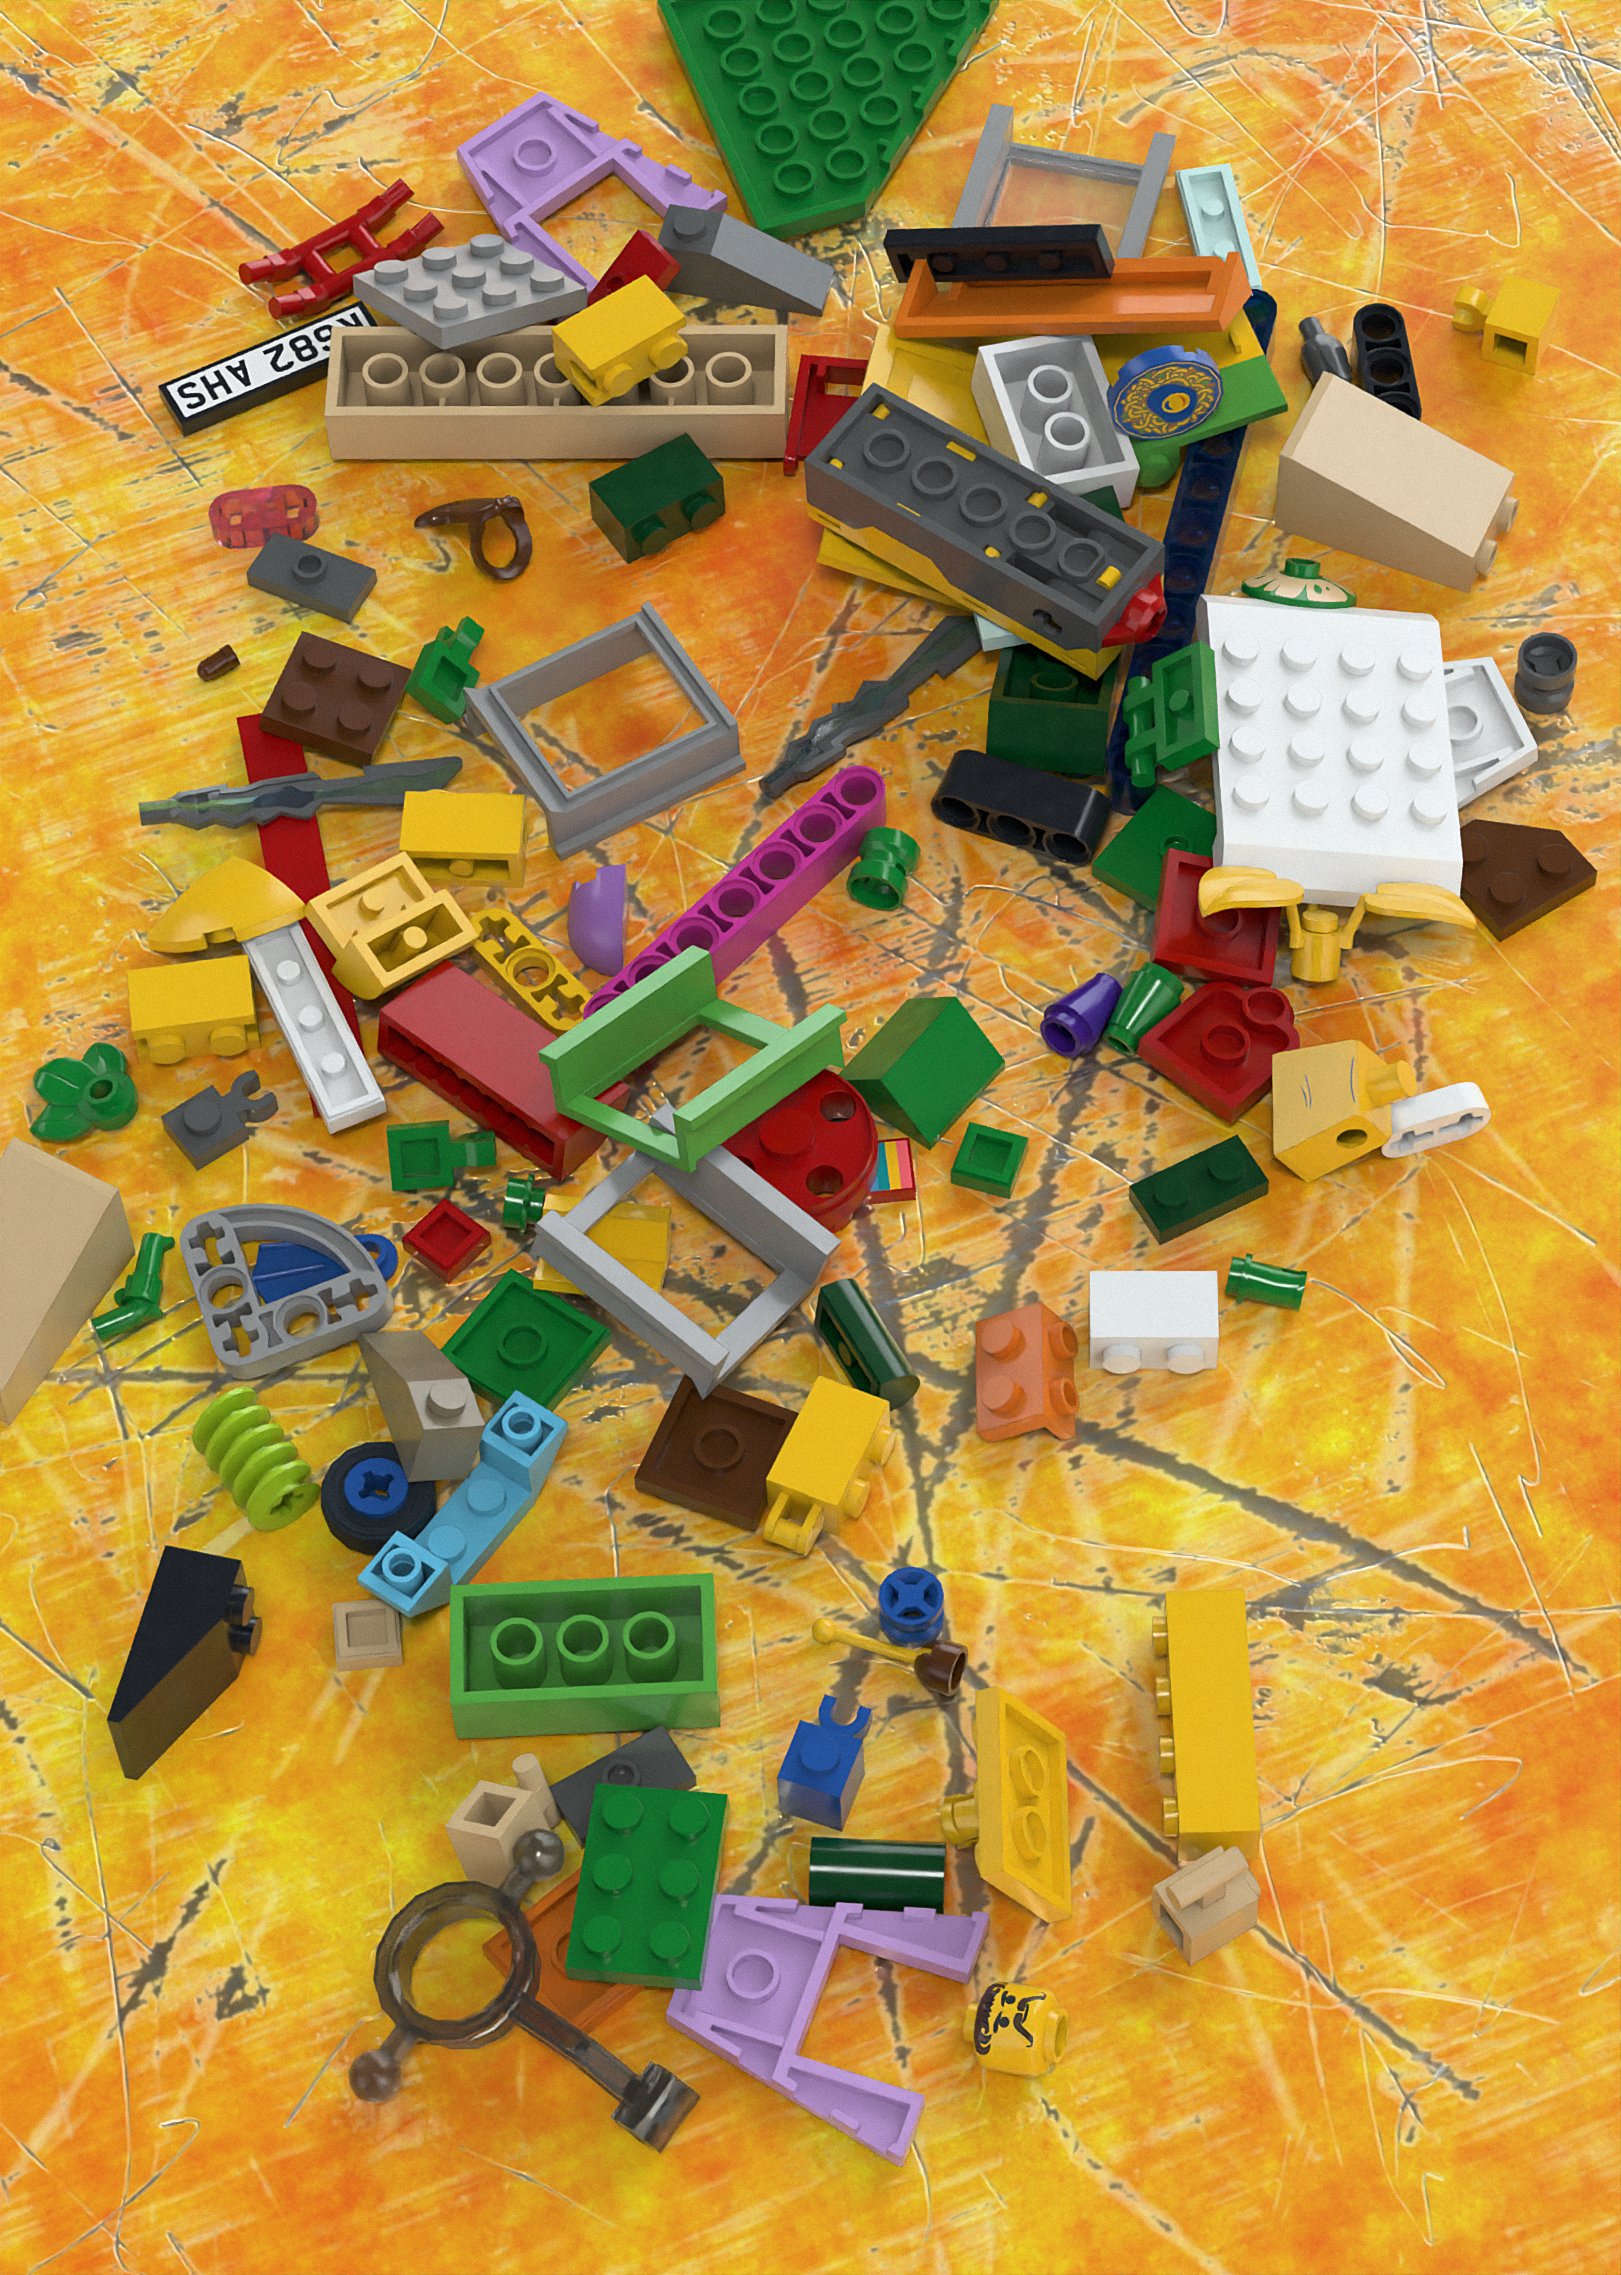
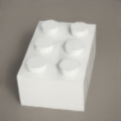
M1091 334L1041 335L979 347L970 388L991 447L1077 496L1113 485L1120 508L1130 507L1140 467L1128 435L1124 434L1113 423L1106 395L1109 383Z

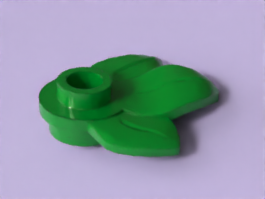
M96 1042L86 1051L82 1061L64 1057L53 1059L41 1066L33 1075V1084L42 1099L48 1104L31 1125V1134L42 1140L61 1142L78 1138L92 1126H97L105 1131H112L127 1125L134 1118L138 1110V1090L133 1080L126 1075L127 1059L123 1052L112 1044Z

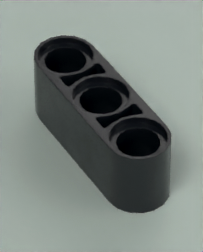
M1382 303L1365 305L1357 311L1353 320L1350 364L1353 369L1354 383L1356 387L1421 422L1422 407L1404 319L1401 313L1390 305Z
M969 749L959 750L954 753L930 804L934 814L950 826L1076 866L1085 865L1091 861L1114 811L1110 800L1100 791L1089 786Z

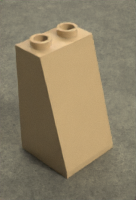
M1323 371L1279 455L1274 528L1469 594L1478 574L1488 575L1499 547V542L1495 540L1500 530L1508 533L1512 528L1517 516L1520 500L1512 497L1515 479L1514 472L1340 377Z
M16 1137L11 1140L0 1158V1421L9 1426L136 1254L118 1188Z

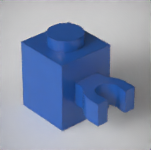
M825 1694L819 1707V1726L800 1720L778 1773L779 1811L842 1832L865 1775L863 1739L867 1736L872 1724V1709L860 1706L856 1719L852 1723L839 1725L833 1721L837 1712V1698Z

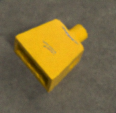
M1353 1039L1284 1051L1272 1055L1274 1156L1304 1181L1310 1182L1386 1144L1392 1136L1391 1103L1412 1097L1417 1091L1416 1078L1411 1067L1404 1060L1387 1065L1386 1062L1361 1041Z

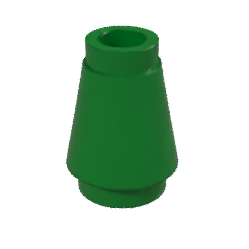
M1151 962L1143 963L1139 971H1131L1110 1018L1108 1028L1103 1034V1039L1106 1043L1124 1055L1133 1056L1138 1049L1139 1039L1181 1004L1179 997L1184 991L1181 981L1167 969Z

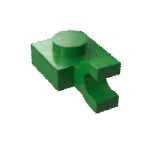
M469 616L460 620L455 632L448 626L440 628L436 639L423 646L404 689L406 693L446 725L462 718L466 708L463 687L475 688L481 674L468 662L472 652L478 646L485 629Z
M449 1120L387 1125L386 1133L392 1191L454 1186V1167L496 1165L497 1152L494 1130L476 1131L451 1138Z

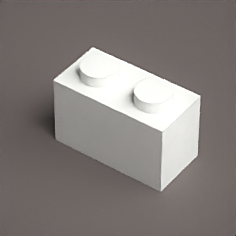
M1090 1271V1369H1106L1109 1372L1118 1374L1131 1373L1138 1369H1170L1181 1374L1195 1373L1202 1369H1217L1219 1342L1217 1271Z

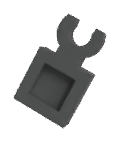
M255 1070L238 1076L231 1086V1092L221 1096L214 1086L211 1085L162 1115L161 1120L165 1132L195 1169L199 1171L247 1141L249 1137L245 1123H259L270 1119L278 1111V1104L273 1092L267 1093L257 1100L247 1098L261 1088L259 1076Z

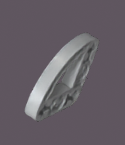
M243 1204L201 1214L190 1220L182 1230L180 1236L181 1252L214 1352L225 1371L236 1379L248 1380L257 1378L358 1339L360 1333H373L383 1328L392 1317L394 1310L393 1298L372 1256L348 1231L321 1215L301 1208L280 1204ZM213 1236L217 1239L216 1247L223 1262V1265L215 1267L212 1266L204 1251L206 1245L204 1240ZM275 1240L299 1244L326 1255L339 1264L347 1273L262 1306L241 1242ZM238 1284L243 1287L242 1297L235 1305L224 1309L212 1305L215 1292L222 1286ZM367 1293L370 1297V1307L366 1310L358 1311L356 1296ZM333 1303L341 1319L335 1323L326 1307ZM310 1312L320 1316L318 1327L308 1336L294 1337L288 1334L290 1322L299 1314ZM240 1325L243 1326L251 1341V1353L240 1357L238 1354L239 1344L232 1330L233 1327Z

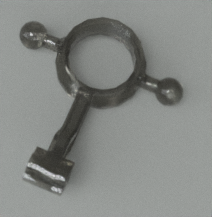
M541 1828L525 1831L516 1840L512 1849L514 1866L498 1888L478 1881L445 1882L416 1895L391 1919L376 1950L373 1981L381 2008L395 2022L396 2026L379 2049L363 2051L352 2061L348 2070L349 2085L358 2099L377 2104L388 2101L395 2095L402 2082L400 2065L416 2045L429 2043L431 2045H441L451 2050L477 2049L505 2037L515 2026L574 2065L620 2104L610 2118L616 2121L617 2125L631 2134L636 2140L659 2154L701 2098L698 2093L673 2073L650 2061L640 2076L637 2075L596 2040L535 2000L539 1991L542 1962L529 1919L520 1909V1902L535 1882L550 1880L561 1871L565 1862L564 1846L561 1839L555 1833ZM486 1918L502 1924L507 1930L512 1946L510 1972L500 1992L482 2010L462 2019L436 2020L420 2014L416 2009L410 1986L412 1968L423 1946L442 1928L462 1919Z

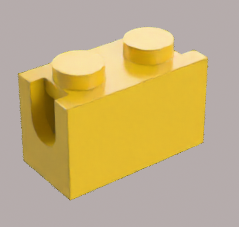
M645 274L551 328L555 366L587 401L596 408L613 397L624 395L634 385L654 373L672 367L680 358L688 354V344L677 334L678 330L686 326V316Z
M432 789L426 792L405 791L399 853L403 851L407 853L429 885L523 888L529 834L528 820H524L525 794H508L503 791L454 793L441 789Z
M248 954L126 971L133 1038L137 1041L140 1064H173L185 1058L214 1054L232 1056L244 1050L261 1048L255 987Z

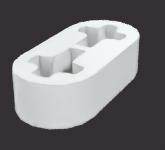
M1471 1082L1454 1084L1391 1104L1392 1136L1386 1144L1379 1148L1384 1156L1399 1158L1457 1141L1481 1130L1489 1122L1491 1111L1479 1086Z

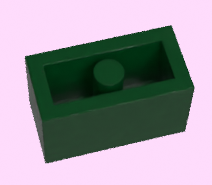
M687 433L588 483L592 520L627 564L647 554L651 555L661 551L668 543L695 529L705 528L718 517L726 514L723 477Z

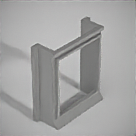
M649 601L641 605V611L481 689L463 687L466 713L462 715L464 724L474 738L486 732L493 738L544 811L549 846L560 861L746 770V762L741 757L739 750L738 722ZM653 651L706 725L569 792L517 717Z
M666 1102L651 1116L648 1125L676 1137L672 1113L677 1110ZM721 1145L696 1161L697 1170L691 1174L636 1149L565 1217L551 1209L538 1221L534 1228L537 1235L529 1255L535 1260L539 1257L545 1260L693 1380L702 1400H704L814 1291L830 1256L839 1248L841 1240ZM652 1172L780 1273L715 1339L586 1236L597 1223Z

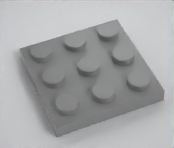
M495 234L477 235L471 238L469 244L454 248H430L425 250L421 257L406 261H382L377 263L373 270L353 275L354 296L442 350L588 308L586 287L565 276L562 271L551 268L534 258L531 253L516 248L504 241L501 236Z

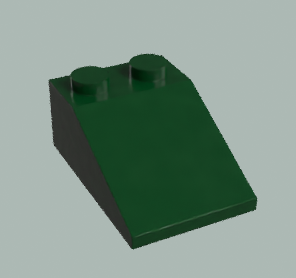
M1031 643L1002 648L989 699L986 754L1035 770L1059 772L1062 776L1071 779H1085L1092 775L1104 776L1109 753L1122 651L1096 681Z

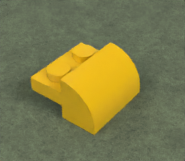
M405 851L315 897L307 903L303 910L307 919L337 960L331 969L333 975L351 993L367 1000H372L440 964L443 960L449 959L468 949L480 937L447 889L444 888L434 893Z

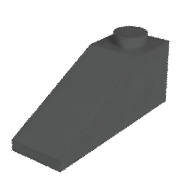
M673 204L669 205L658 242L682 268L665 291L816 317L823 316L835 277L834 267L725 213Z

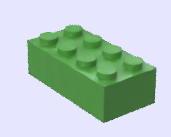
M713 1573L450 1585V1705L457 1739L653 1730L660 1725H663L665 1729L720 1727L717 1607Z

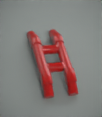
M399 178L382 195H376L367 205L357 209V213L295 247L291 249L285 248L276 254L266 255L263 259L241 263L238 270L239 277L245 285L264 281L273 283L289 279L300 273V269L303 268L315 283L307 288L294 290L291 294L272 297L268 303L269 312L276 320L292 316L305 317L315 315L330 307V303L354 291L353 275L373 270L374 266L382 261H406L417 258L427 249L425 246L445 227L430 211L412 229L409 230L408 228L397 239L387 243V247L384 248L371 233L385 226L396 216L395 212L415 194ZM350 243L364 259L337 274L323 256Z

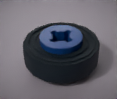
M389 1441L366 1442L348 1449L330 1465L321 1485V1510L332 1535L347 1548L366 1555H377L397 1530L413 1541L435 1515L436 1486L434 1480L407 1481L394 1443ZM375 1490L387 1491V1496L383 1494L378 1495Z

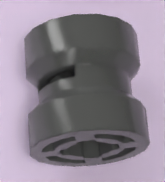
M1541 632L1531 635L1522 643L1518 652V671L1515 675L1514 696L1518 704L1527 711L1535 714L1550 715L1560 712L1568 706L1574 688L1577 651L1573 643L1566 637L1556 633Z

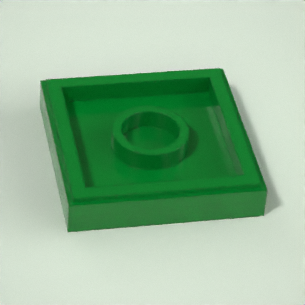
M510 1268L440 1351L468 1378L472 1391L500 1409L517 1390L553 1412L611 1344L612 1333L610 1329L551 1292L533 1289L532 1280Z

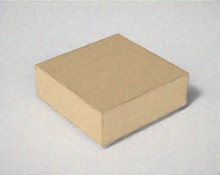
M382 1599L332 1604L338 1672L403 1665L399 1610Z

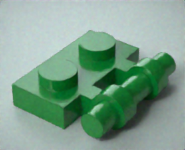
M1201 640L1152 663V684L1148 678L1142 676L1133 677L1127 682L1128 696L1122 701L1123 721L1129 725L1130 739L1124 745L1125 765L1131 769L1132 784L1136 787L1146 788L1152 786L1155 783V768L1159 764L1172 772L1220 749L1215 653L1213 649Z

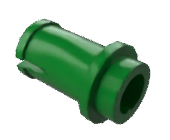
M1250 1253L1246 1254L1245 1259L1233 1256L1225 1289L1226 1294L1237 1296L1236 1302L1242 1303L1244 1297L1299 1311L1308 1271H1297L1252 1261L1253 1254Z

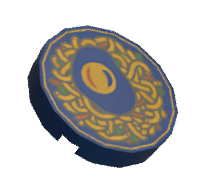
M1166 345L1148 350L1129 360L1117 372L1119 380L1113 387L1110 383L1106 392L1108 408L1113 423L1124 434L1140 440H1163L1184 434L1197 427L1218 408L1224 394L1222 377L1217 363L1206 351L1196 348L1197 354L1184 352L1183 346Z

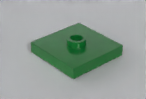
M1161 784L1092 863V876L1156 913L1164 855L1169 848L1213 858L1212 846L1217 835L1216 815Z

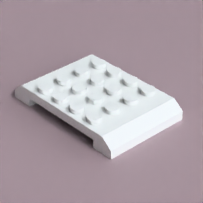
M1200 594L1196 606L1198 641L1201 640L1213 649L1215 653L1220 749L1212 752L1217 835L1212 846L1213 867L1230 865L1270 870L1277 875L1278 879L1286 878L1302 885L1304 897L1301 903L1355 907L1362 894L1376 893L1377 885L1388 882H1416L1438 885L1454 892L1460 897L1463 857L1439 622L1431 614L1355 607L1338 609L1305 608L1269 602L1262 599Z

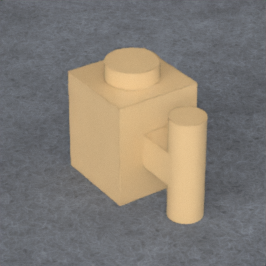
M532 1753L522 1754L512 1763V1769L519 1783L516 1788L480 1780L445 1825L468 1882L471 1884L523 1896L558 1849L549 1828L559 1823L561 1814L536 1755Z
M1219 1846L1153 1886L1152 1916L1187 1964L1191 1966L1256 1926L1261 1890L1240 1849L1233 1846L1224 1851Z

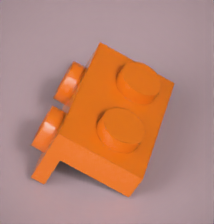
M1042 1302L976 1321L977 1434L989 1443H993L1046 1427L1062 1441L1074 1438L1075 1413L1079 1410L1080 1401L1074 1385V1357L1078 1354V1341L1072 1326L1067 1321L1062 1320Z

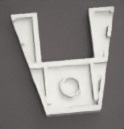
M1492 657L1443 662L1458 809L1538 760V746Z

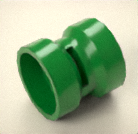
M874 827L869 829L862 839L859 847L861 861L855 863L852 867L846 887L851 897L860 904L880 911H892L898 909L904 902L908 891L906 877L916 870L921 856V848L912 837L900 830L889 827Z

